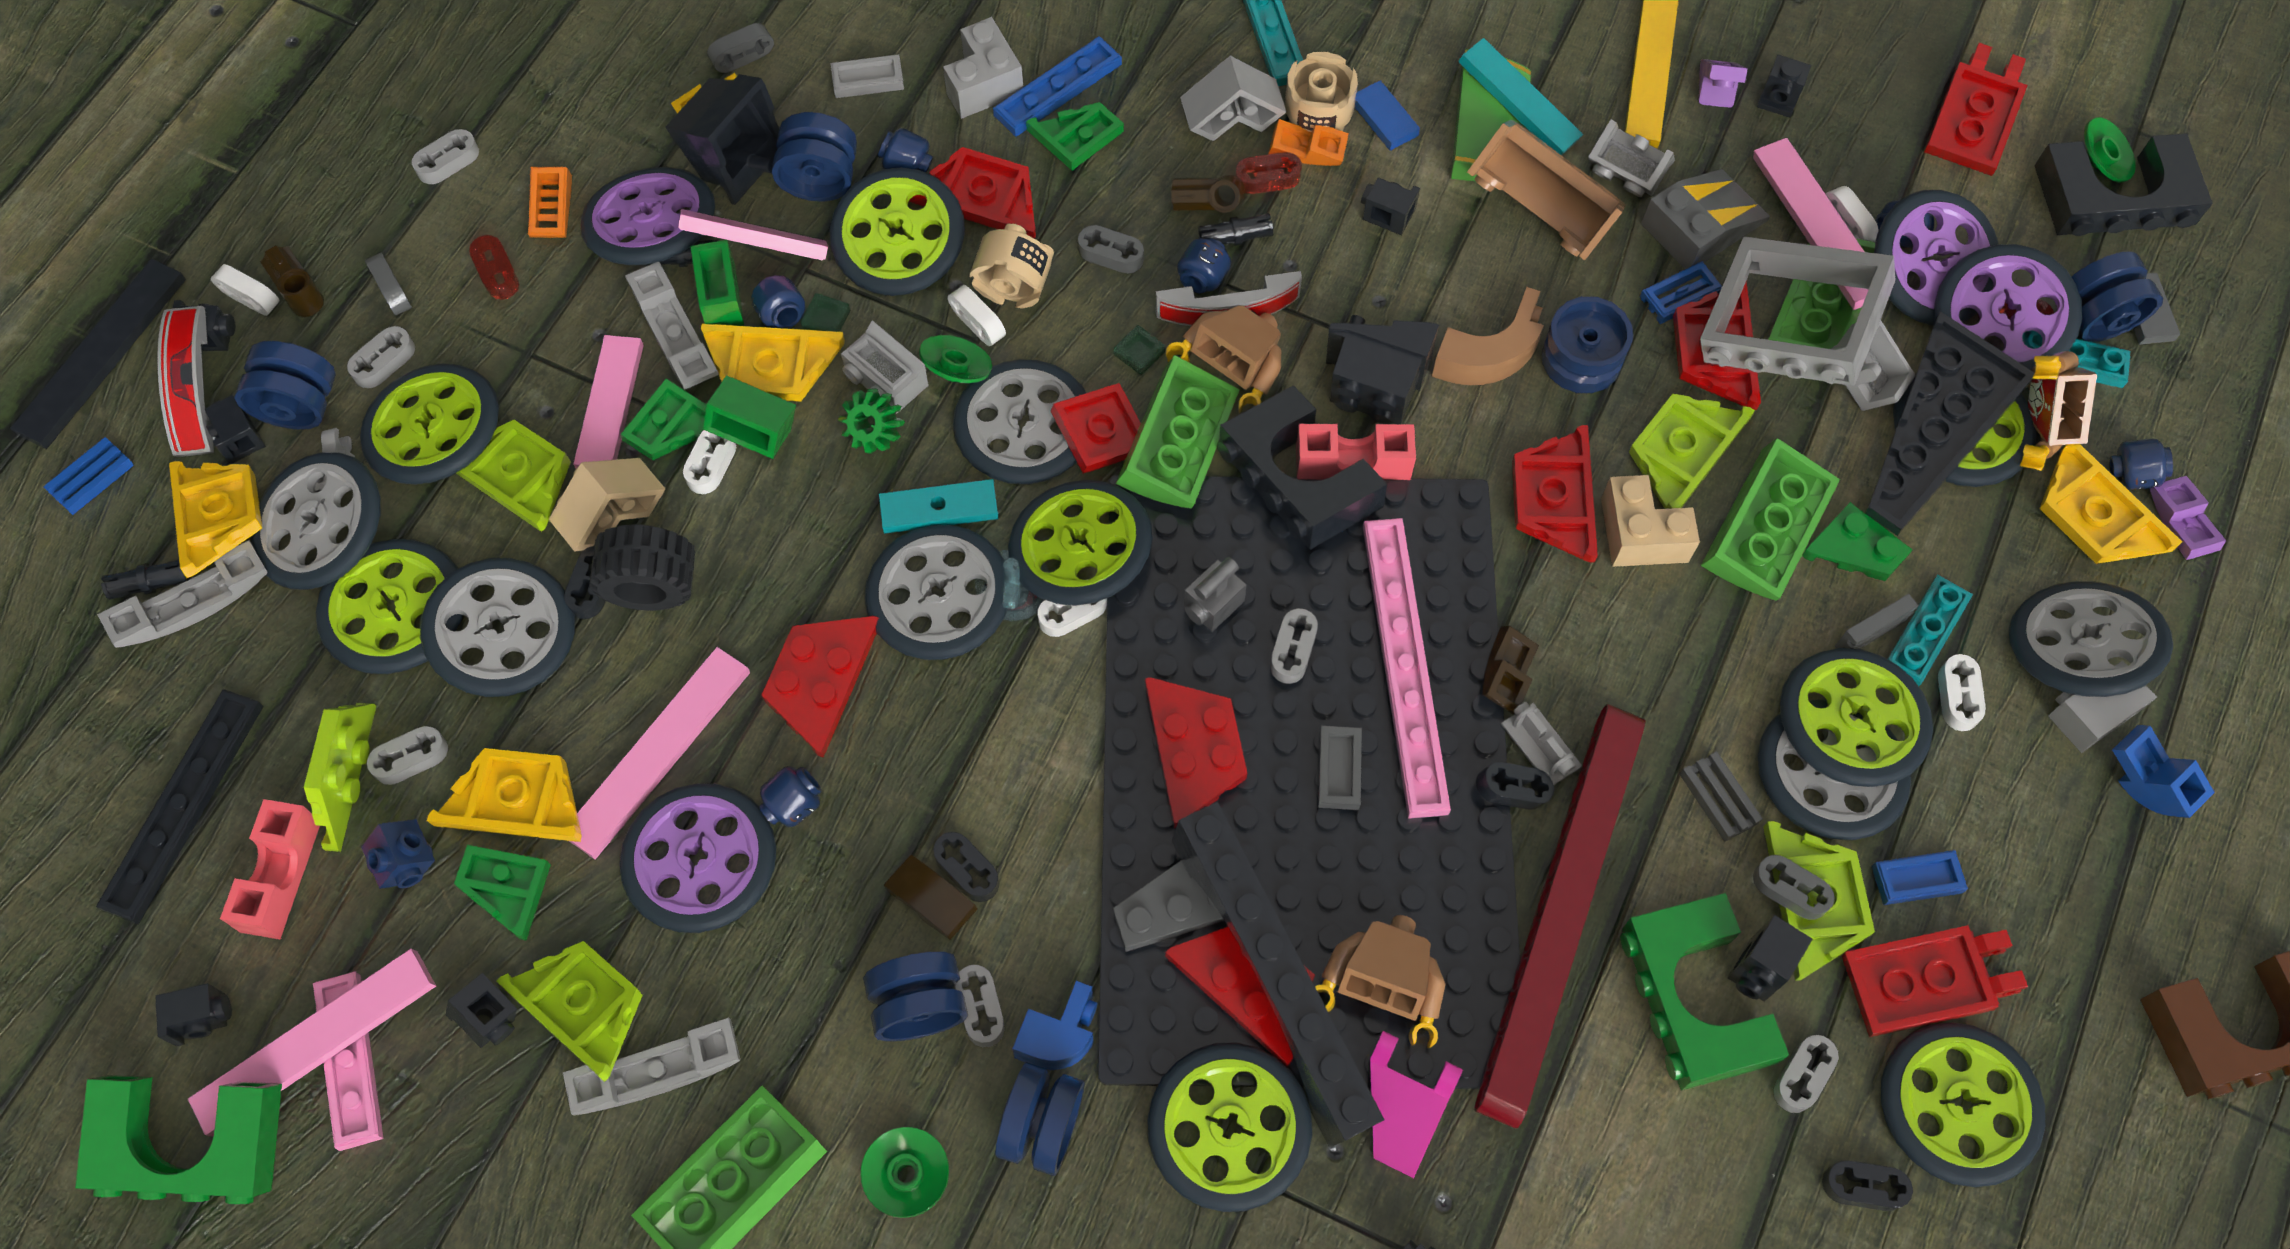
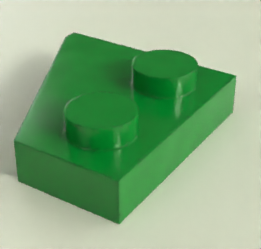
M1100 102L1085 105L1078 110L1069 109L1057 112V118L1038 122L1035 117L1026 121L1027 131L1072 171L1124 132V123Z
M665 379L620 434L621 439L651 460L658 459L699 438L703 431L707 404L668 379Z
M1850 502L1810 544L1802 557L1809 561L1820 558L1835 562L1838 569L1849 572L1858 571L1864 573L1867 577L1886 581L1913 549Z
M467 845L454 885L520 940L526 941L551 864L545 859Z

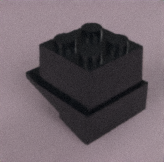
M738 74L734 80L709 78L665 127L703 181L723 187L731 204L736 205L763 172L772 174L774 155L777 151L776 142L779 126L773 114L774 105L762 78Z
M1352 315L1349 323H1331L1328 334L1326 364H1334L1336 366L1333 371L1330 402L1335 403L1339 409L1346 412L1354 413L1359 411L1371 415L1374 421L1381 424H1401L1415 391H1420L1433 356L1439 325L1432 322L1394 320L1392 326L1365 324V319L1358 315Z

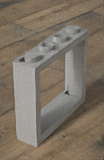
M1743 237L1700 338L1704 362L1718 364L1721 367L1730 366L1749 369L1758 373L1768 372L1787 375L1795 379L1806 378L1824 381L1829 384L1837 383L1855 386L1895 283L1894 256ZM1749 273L1869 289L1845 351L1726 334L1725 330Z

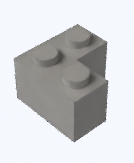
M992 17L960 29L964 59L943 67L947 95L961 119L997 105L1023 88L1022 66Z
M1232 56L1222 61L1180 97L1190 131L1212 141H1215L1238 121L1262 132L1286 113L1276 79Z

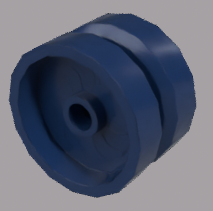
M803 112L791 115L783 120L778 130L777 151L774 155L772 166L774 181L782 190L795 197L809 201L825 202L842 197L849 190L852 182V164L857 148L855 133L844 122L822 113Z
M2120 252L2092 262L2072 276L2082 300V322L2079 334L2083 340L2099 342L2128 332L2145 322L2162 306L2163 296L2152 280L2146 279L2148 270L2135 252Z
M1581 296L1567 301L1556 311L1542 348V365L1549 378L1560 387L1575 393H1595L1606 389L1618 378L1633 341L1632 324L1626 313L1608 300L1599 297Z
M262 341L252 345L244 366L246 374L242 375L234 397L237 405L247 414L258 420L278 427L311 429L319 426L327 406L325 397L329 395L336 376L334 367L324 357L295 344L280 341Z
M947 952L910 954L879 964L866 972L863 981L867 999L870 1003L878 1005L870 1015L874 1036L878 1040L905 1041L922 1038L951 1029L966 1020L968 1011L962 991L953 989L960 980L957 961L953 954Z
M1026 1062L1017 1076L1005 1105L995 1155L997 1158L1018 1164L1027 1155L1034 1139L1031 1155L1034 1170L1056 1176L1075 1127L1084 1093L1085 1081L1063 1074L1055 1081L1049 1097L1046 1098L1050 1082L1047 1069Z

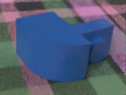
M2137 725L2112 749L2126 773L2119 780L2121 786L2138 803L2156 813L2190 818L2215 793L2196 760L2168 757L2151 726Z
M1078 981L1075 982L1061 1021L1028 1009L1012 1048L1014 1058L1048 1070L1064 1069L1084 1058L1094 1043L1093 1032L1081 1028L1082 1025L1090 1026L1097 1008V1002L1092 1001V986Z

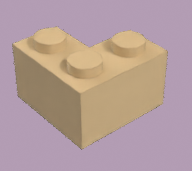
M640 458L581 462L574 471L573 478L565 492L558 499L557 506L549 520L574 551H582L594 546L597 535L605 532L606 529L617 527L620 520L649 517L664 493L665 487Z
M1649 475L1610 477L1601 497L1612 567L1689 563L1700 543L1694 508L1655 509Z

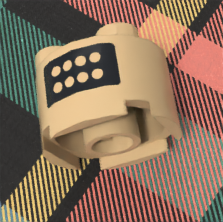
M1312 52L1307 54L1305 60L1300 61L1298 64L1297 61L1292 64L1287 77L1285 109L1290 123L1301 126L1309 132H1312L1315 125L1332 127L1340 131L1344 130V126L1350 122L1354 112L1358 87L1357 73L1354 68L1352 72L1350 67L1346 65V59L1330 52Z
M1007 224L1004 229L989 231L982 238L970 271V277L973 276L974 278L972 286L983 297L997 304L1003 305L1005 299L1017 302L1015 308L1032 307L1039 301L1051 267L1054 251L1050 246L1028 236L1026 230L1016 224Z

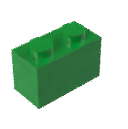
M722 240L691 246L699 308L705 324L744 325L736 268L728 241Z
M726 375L707 403L703 430L773 459L791 432L796 404Z

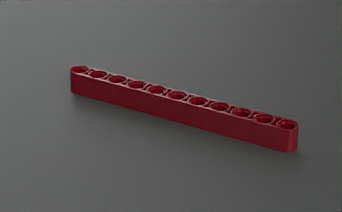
M1606 704L1603 707L1594 726L1475 1101V1112L1515 1129L1521 1125L1530 1104L1645 728L1646 720L1610 704Z

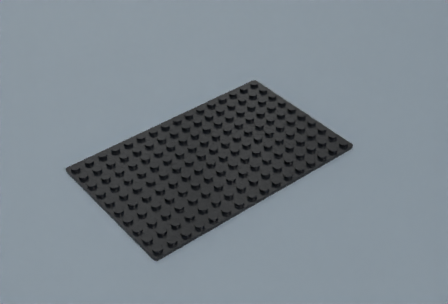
M1113 476L1109 484L1119 486L1116 484L1118 476ZM1205 476L1192 508L1159 502L1119 486L1133 495L1145 508L1151 521L1153 540L1149 557L1140 573L1127 587L1107 598L1099 1081L1103 1085L1158 1086L1161 1078L1175 1062L1193 1050L1214 1043L1236 1042L1258 1047L1271 1054L1165 957L1166 951L1173 946L1228 927L1225 921L1126 952L1113 914L1115 906L1181 861L1172 843L1176 828L1173 825L1145 687V678H1155L1231 698L1248 774L1246 780L1232 790H1226L1217 801L1303 965L1315 974L1314 986L1322 985L1325 979L1322 977V973L1337 944L1357 932H1367L1372 922L1379 921L1390 925L1394 916H1407L1416 924L1414 934L1428 939L1431 943L1430 956L1436 959L1445 981V990L1439 1018L1433 1021V1026L1438 1032V1039L1430 1048H1427L1430 1035L1423 1028H1420L1417 1032L1415 1045H1411L1409 1041V1032L1415 1025L1420 1024L1421 1015L1418 1014L1416 1021L1338 993L1340 985L1336 984L1333 990L1335 1005L1328 1013L1367 1087L1371 1088L1370 1058L1382 1031H1385L1399 1038L1387 1066L1430 1088H1434L1447 1061L1463 1070L1455 1089L1480 1088L1520 962L1510 806L1486 801L1480 795L1476 786L1477 775L1480 771L1495 762L1507 763L1505 729L1501 725L1504 722V708L1483 695L1485 671L1498 634L1490 497L1487 481L1483 479L1423 478L1384 480L1387 483V490L1382 509L1311 550L1301 539H1296L1292 536L1285 521L1277 513H1272L1267 508L1263 497L1254 487L1250 488L1247 486L1242 477ZM1298 479L1302 481H1320L1312 479ZM1109 512V524L1115 522L1119 514ZM1403 518L1451 811L1449 815L1408 819L1363 532L1364 521ZM1118 542L1113 543L1108 547V554L1119 555L1125 551L1126 545ZM1230 557L1239 567L1234 574L1246 584L1245 601L1212 632L1204 624L1198 625L1193 622L1186 614L1184 607L1185 590L1217 560L1222 563L1226 558ZM1297 608L1306 609L1316 617L1318 622L1317 634L1306 672L1295 683H1282L1272 675L1270 669L1272 654L1285 615L1291 610ZM1298 622L1296 627H1294L1293 640H1300L1301 634L1305 630L1304 623ZM1289 651L1286 661L1283 662V669L1291 670V667L1295 665L1296 652ZM1321 726L1362 728L1361 805L1359 810L1318 808ZM1495 776L1491 777L1492 781L1496 782ZM1498 783L1499 790L1507 784ZM1320 992L1318 994L1326 1007L1330 996L1327 993ZM1293 1057L1291 1064L1287 1068L1293 1072L1300 1085L1304 1087ZM1239 1072L1233 1077L1231 1085L1232 1087H1256L1257 1083L1252 1074ZM1201 1079L1194 1081L1190 1086L1212 1085L1208 1081Z

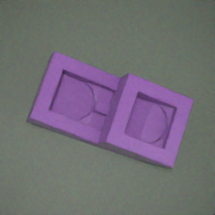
M2187 476L2165 481L2162 486L2150 489L2163 524L2182 541L2177 548L2186 560L2222 549L2226 542L2225 538L2204 514L2209 502Z

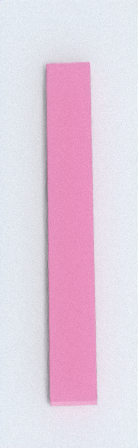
M1403 518L1364 521L1363 532L1408 819L1449 815L1451 811Z

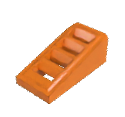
M531 167L529 237L566 238L572 190V175L567 167ZM544 185H559V190H543ZM542 197H558V202H542ZM541 209H558V214L540 213ZM539 221L557 222V228H539Z

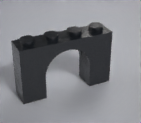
M2188 134L2152 136L2137 157L2148 189V195L2143 197H2127L2106 188L2094 174L2083 141L2048 144L2034 166L2056 234L2082 236L2096 232L2119 233L2124 230L2135 229L2150 231L2161 227L2178 226L2180 228H2187L2196 225L2213 203Z
M1293 385L1221 424L1218 450L1227 463H1232L1238 469L1246 485L1250 488L1254 487L1263 497L1267 508L1272 513H1277L1285 521L1292 536L1296 539H1301L1311 550L1382 509L1385 502L1387 483L1364 459L1334 476L1320 481H1302L1292 478L1276 466L1273 461L1274 457L1297 442L1299 424H1315L1316 408Z

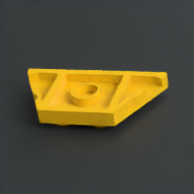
M717 324L701 325L703 336L715 367L718 370L721 382L727 375L786 401L801 402L845 343L843 332Z
M2066 444L2062 447L2039 509L2091 560L2099 564L2172 552L2182 543L2166 525L2081 444Z
M180 461L169 463L180 569L186 578L194 576L262 529L256 478L249 465L230 464L222 466L218 463H203L200 469L185 468Z
M484 748L471 763L470 770L460 776L450 788L454 792L453 795L438 812L433 809L427 817V822L437 827L581 842L582 838L567 764L558 755Z

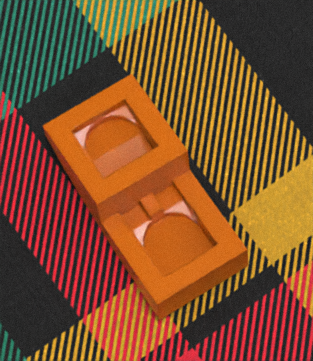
M1279 119L1274 128L1268 155L1304 164L1340 166L1343 162L1349 133L1320 125H1315L1312 132H1309L1301 126Z

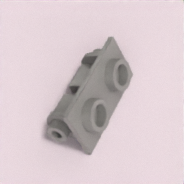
M1527 702L1522 703L1514 710L1515 715L1501 723L1532 766L1547 773L1553 781V785L1582 767L1581 763L1534 703L1531 705Z

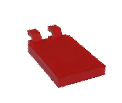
M1978 43L1968 64L1959 62L1955 69L1924 152L1992 176L1998 167L2028 86L2018 82L2026 58L2012 54L2008 65L2006 64L2000 76L1984 70L1992 47Z
M1969 925L1851 950L1842 955L1869 1037L1993 1011L1999 1007L1998 998L2019 994L2022 992L2021 989L2028 987L2022 970L1989 977L1983 958L2006 952L2007 948L2013 946L2007 930L1974 936L1973 931H1970Z

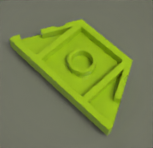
M1672 394L1629 450V454L1642 474L1649 475L1651 488L1665 509L1682 508L1751 419L1755 410L1743 406L1741 411L1722 408L1718 401L1706 399L1698 401L1690 396Z
M512 420L497 427L491 441L483 452L467 467L456 474L542 532L548 524L571 461L565 452L516 420Z
M356 703V706L343 705L338 708L323 710L304 790L307 800L312 807L315 825L326 826V833L321 842L322 849L325 851L341 852L352 804L358 800L360 795L359 776L362 764H366L370 753L368 739L377 707L373 703Z
M1768 821L1763 826L1769 856L1780 855L1791 860L1824 880L1834 892L1835 900L1833 906L1822 917L1815 920L1800 917L1779 904L1782 920L1813 939L1793 972L1795 981L1806 978L1875 933L1857 852L1840 845H1829L1821 838L1808 833L1801 836L1780 828L1781 823ZM1773 868L1772 872L1776 884L1780 880V871ZM1811 890L1807 894V904L1814 907L1818 903L1816 901L1818 894Z
M584 941L565 948L556 956H547L533 962L534 969L513 978L507 973L496 981L601 1080L605 1082L610 1077L643 995Z

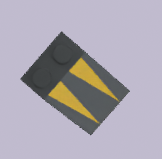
M1723 169L1678 181L1651 198L1641 225L1684 269H1687L1701 261L1705 263L1766 223L1770 216Z

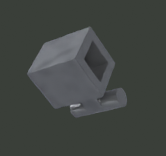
M1228 557L1222 563L1217 560L1185 590L1184 607L1186 614L1193 622L1198 625L1204 624L1212 632L1245 601L1246 584L1234 574L1239 567L1232 558Z

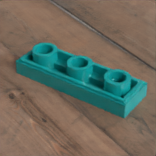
M2031 330L2024 332L2022 335V341L2028 348L2036 349L2042 346L2043 339L2038 332ZM2079 339L2075 340L2069 351L2078 356V367L2097 374L2096 383L2123 388L2126 385L2129 376L2131 351Z
M993 479L879 494L884 534L909 531L930 525H955L998 519ZM938 507H943L941 510H935Z
M1937 575L1887 659L1897 664L1920 686L1973 594Z

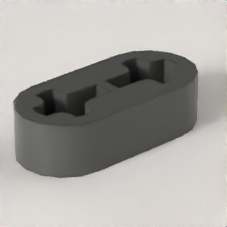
M754 23L714 41L707 50V56L717 71L727 73L767 55L774 46V40L764 25Z
M1097 225L1087 226L1079 233V254L1088 262L1127 274L1134 273L1142 267L1144 248L1138 239ZM1095 240L1100 241V244H1096L1094 248L1088 246V244H1093ZM1128 251L1134 253V255H1129L1127 259L1122 258V255H1126Z
M382 252L365 259L371 274L394 315L397 316L412 309Z
M1768 856L1754 870L1753 880L1757 889L1765 896L1800 917L1815 920L1822 917L1833 906L1835 899L1830 885L1783 856ZM1773 868L1780 871V880L1776 884L1769 881V872ZM1811 890L1818 894L1816 899L1818 903L1814 907L1807 904V894Z

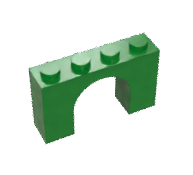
M1726 893L1635 916L1628 920L1622 928L1623 933L1620 935L1621 945L1625 955L1633 959L1637 970L1635 974L1637 989L1643 998L1647 997L1652 1014H1650L1652 1030L1658 1039L1662 1038L1668 1054L1665 1055L1667 1071L1673 1080L1678 1081L1681 1091L1777 1065L1789 1056L1773 1014L1733 1025L1716 1026L1700 1021L1691 1015L1677 996L1674 985V972L1679 959L1693 953L1730 944L1741 933Z
M107 1075L87 1079L75 1188L94 1189V1197L122 1196L123 1191H136L137 1198L144 1200L164 1199L167 1193L181 1194V1201L185 1202L209 1201L210 1195L225 1196V1203L227 1204L253 1203L255 1196L272 1191L282 1084L235 1082L219 1086L212 1144L203 1159L194 1167L180 1168L163 1160L154 1150L149 1138L148 1117L153 1077Z

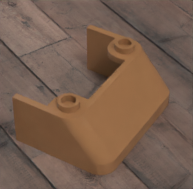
M1509 120L1501 125L1467 171L1471 176L1477 174L1474 180L1489 192H1492L1494 188L1505 191L1557 230L1563 238L1560 245L1574 256L1578 257L1579 255L1583 260H1586L1626 206L1617 196L1514 120Z

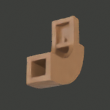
M1526 287L1514 321L1508 328L1498 334L1475 336L1448 327L1436 357L1432 377L1461 385H1485L1503 380L1519 371L1534 354L1544 325L1538 323L1543 308L1536 306L1541 291Z

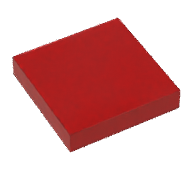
M1120 383L1054 403L1051 409V413L1083 474L1126 460L1141 424Z

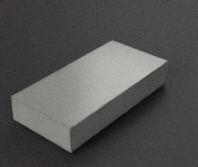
M899 54L831 63L835 98L904 90Z

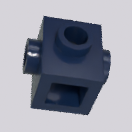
M416 819L378 824L361 847L366 857L367 867L373 873L379 889L394 886L403 889L414 886L422 880L424 873L435 861L431 846L426 842Z

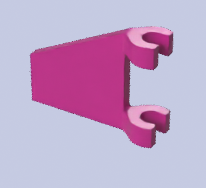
M1382 1031L1370 1058L1371 1095L1385 1119L1372 1126L1374 1159L1414 1178L1463 1070L1446 1061L1434 1088L1417 1082L1387 1066L1399 1038Z

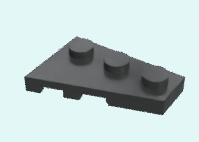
M1182 861L1113 908V914L1126 952L1224 922L1223 917L1207 894L1193 878H1190Z

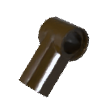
M1234 175L1213 178H1174L1172 180L1171 198L1174 211L1217 210L1218 212L1226 213L1235 209L1245 197L1244 183ZM1228 185L1233 188L1235 200L1226 202L1221 199L1219 187Z
M275 245L266 250L264 258L260 261L261 265L291 310L301 317H309L320 311L324 304L323 295L288 246L279 247Z

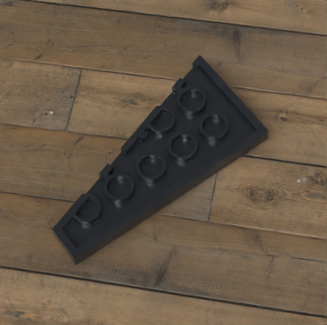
M1940 311L1865 514L1898 536L2030 385L2035 373Z

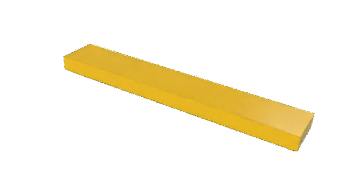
M1642 0L1624 132L1634 137L1638 134L1646 138L1654 148H1658L1661 141L1678 0Z

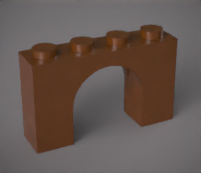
M2290 951L2274 955L2254 966L2276 1009L2279 1020L2278 1037L2270 1050L2255 1049L2233 1038L2221 1025L2198 978L2158 989L2140 999L2187 1097L2204 1092L2207 1100L2234 1092L2231 1084L2240 1081L2244 1082L2246 1088L2254 1087L2273 1080L2270 1072L2282 1069L2285 1077L2290 1076Z

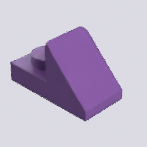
M1701 59L1699 103L1702 105L1733 107L1738 82L1745 83L1748 68L1735 62Z

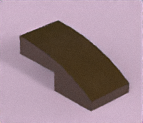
M1501 626L1487 663L1483 695L1511 714H1515L1514 710L1522 704L1533 680L1526 674L1539 645L1513 627Z
M910 855L884 884V887L891 895L917 912L925 923L949 940L954 937L978 909L974 903L913 855Z

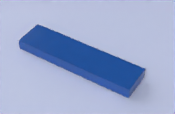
M1098 36L993 108L994 117L1017 137L1027 130V120L1036 117L1039 122L1122 65V56Z

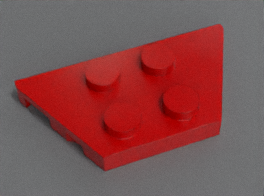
M962 147L952 154L947 162L939 164L929 172L930 175L938 178L950 188L959 201L964 219L995 229H1004L1007 224H1016L1026 230V234L1035 239L1036 230L1029 167ZM916 195L909 202L925 206L927 198L922 195Z
M1747 281L1725 330L1726 334L1753 337ZM1717 291L1705 295L1700 301H1691L1677 307L1673 314L1679 379L1741 406L1757 410L1761 403L1757 372L1730 366L1721 367L1718 364L1704 362L1700 338L1719 296Z
M1581 425L1572 434L1560 439L1553 437L1544 441L1537 448L1530 447L1514 454L1512 473L1515 527L1523 533L1580 559L1595 563L1598 552L1588 425Z
M870 616L792 626L763 690L762 697L767 705L776 714H779L786 721V724L796 734H799L820 757L824 758L875 639L878 617Z
M1145 678V687L1173 825L1176 828L1180 819L1202 809L1204 806L1207 807L1213 804L1226 790H1232L1246 780L1247 768L1231 698L1155 678Z
M1229 927L1173 946L1166 951L1165 957L1272 1055L1278 1058L1286 1067L1291 1064L1293 1054L1280 1023L1254 970ZM1304 966L1313 982L1315 974Z

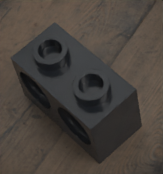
M1774 915L1750 939L1727 978L1736 984V988L1743 995L1765 1002L1789 981L1813 939Z

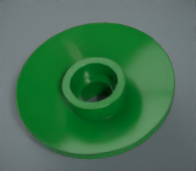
M2096 117L2090 120L2084 129V139L2091 166L2099 169L2105 176L2115 182L2122 183L2131 179L2136 168L2135 157L2124 134L2115 124L2105 118Z
M950 335L932 336L925 339L919 349V357L925 366L936 375L948 381L960 383L980 382L986 379L992 370V361L989 355L978 345L960 337Z
M913 1127L892 1129L879 1136L866 1151L861 1165V1183L868 1200L882 1213L898 1218L914 1217L931 1209L944 1194L949 1179V1162L942 1145L928 1132ZM905 1167H910L915 1171L914 1178L907 1183L901 1182L899 1180L900 1171Z

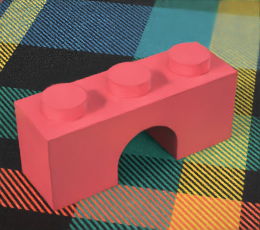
M1299 424L1296 442L1297 479L1324 480L1364 459L1383 480H1411L1416 460L1414 424H1376L1374 432L1370 436L1361 439H1347L1339 436L1337 424Z
M263 799L249 837L256 844L258 850L255 870L249 880L234 879L220 917L222 921L238 932L281 939L320 826L315 825L312 813L302 805Z

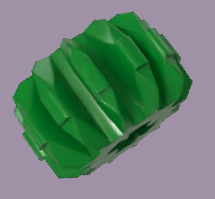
M876 388L868 389L866 393L862 390L854 392L852 395L853 401L848 400L842 404V407L848 414L839 416L838 421L847 424L848 429H845L841 436L848 437L852 435L851 447L857 449L863 446L865 453H873L877 448L881 451L889 449L890 441H897L901 437L896 428L903 426L905 421L901 418H896L895 413L899 412L902 406L899 404L890 406L892 394L884 393L880 396ZM873 416L875 424L870 425L868 418Z

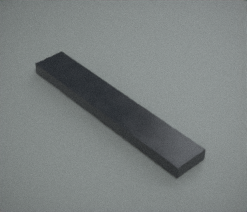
M151 259L10 429L16 435L47 449L185 282L186 278L183 274Z
M225 689L221 691L97 903L96 907L98 909L139 925L264 706L260 702Z

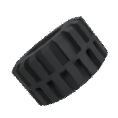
M622 525L606 529L605 532L599 533L597 539H595L590 589L594 591L596 596L603 598V600L634 610L653 611L681 606L691 597L695 547L684 536L659 527Z

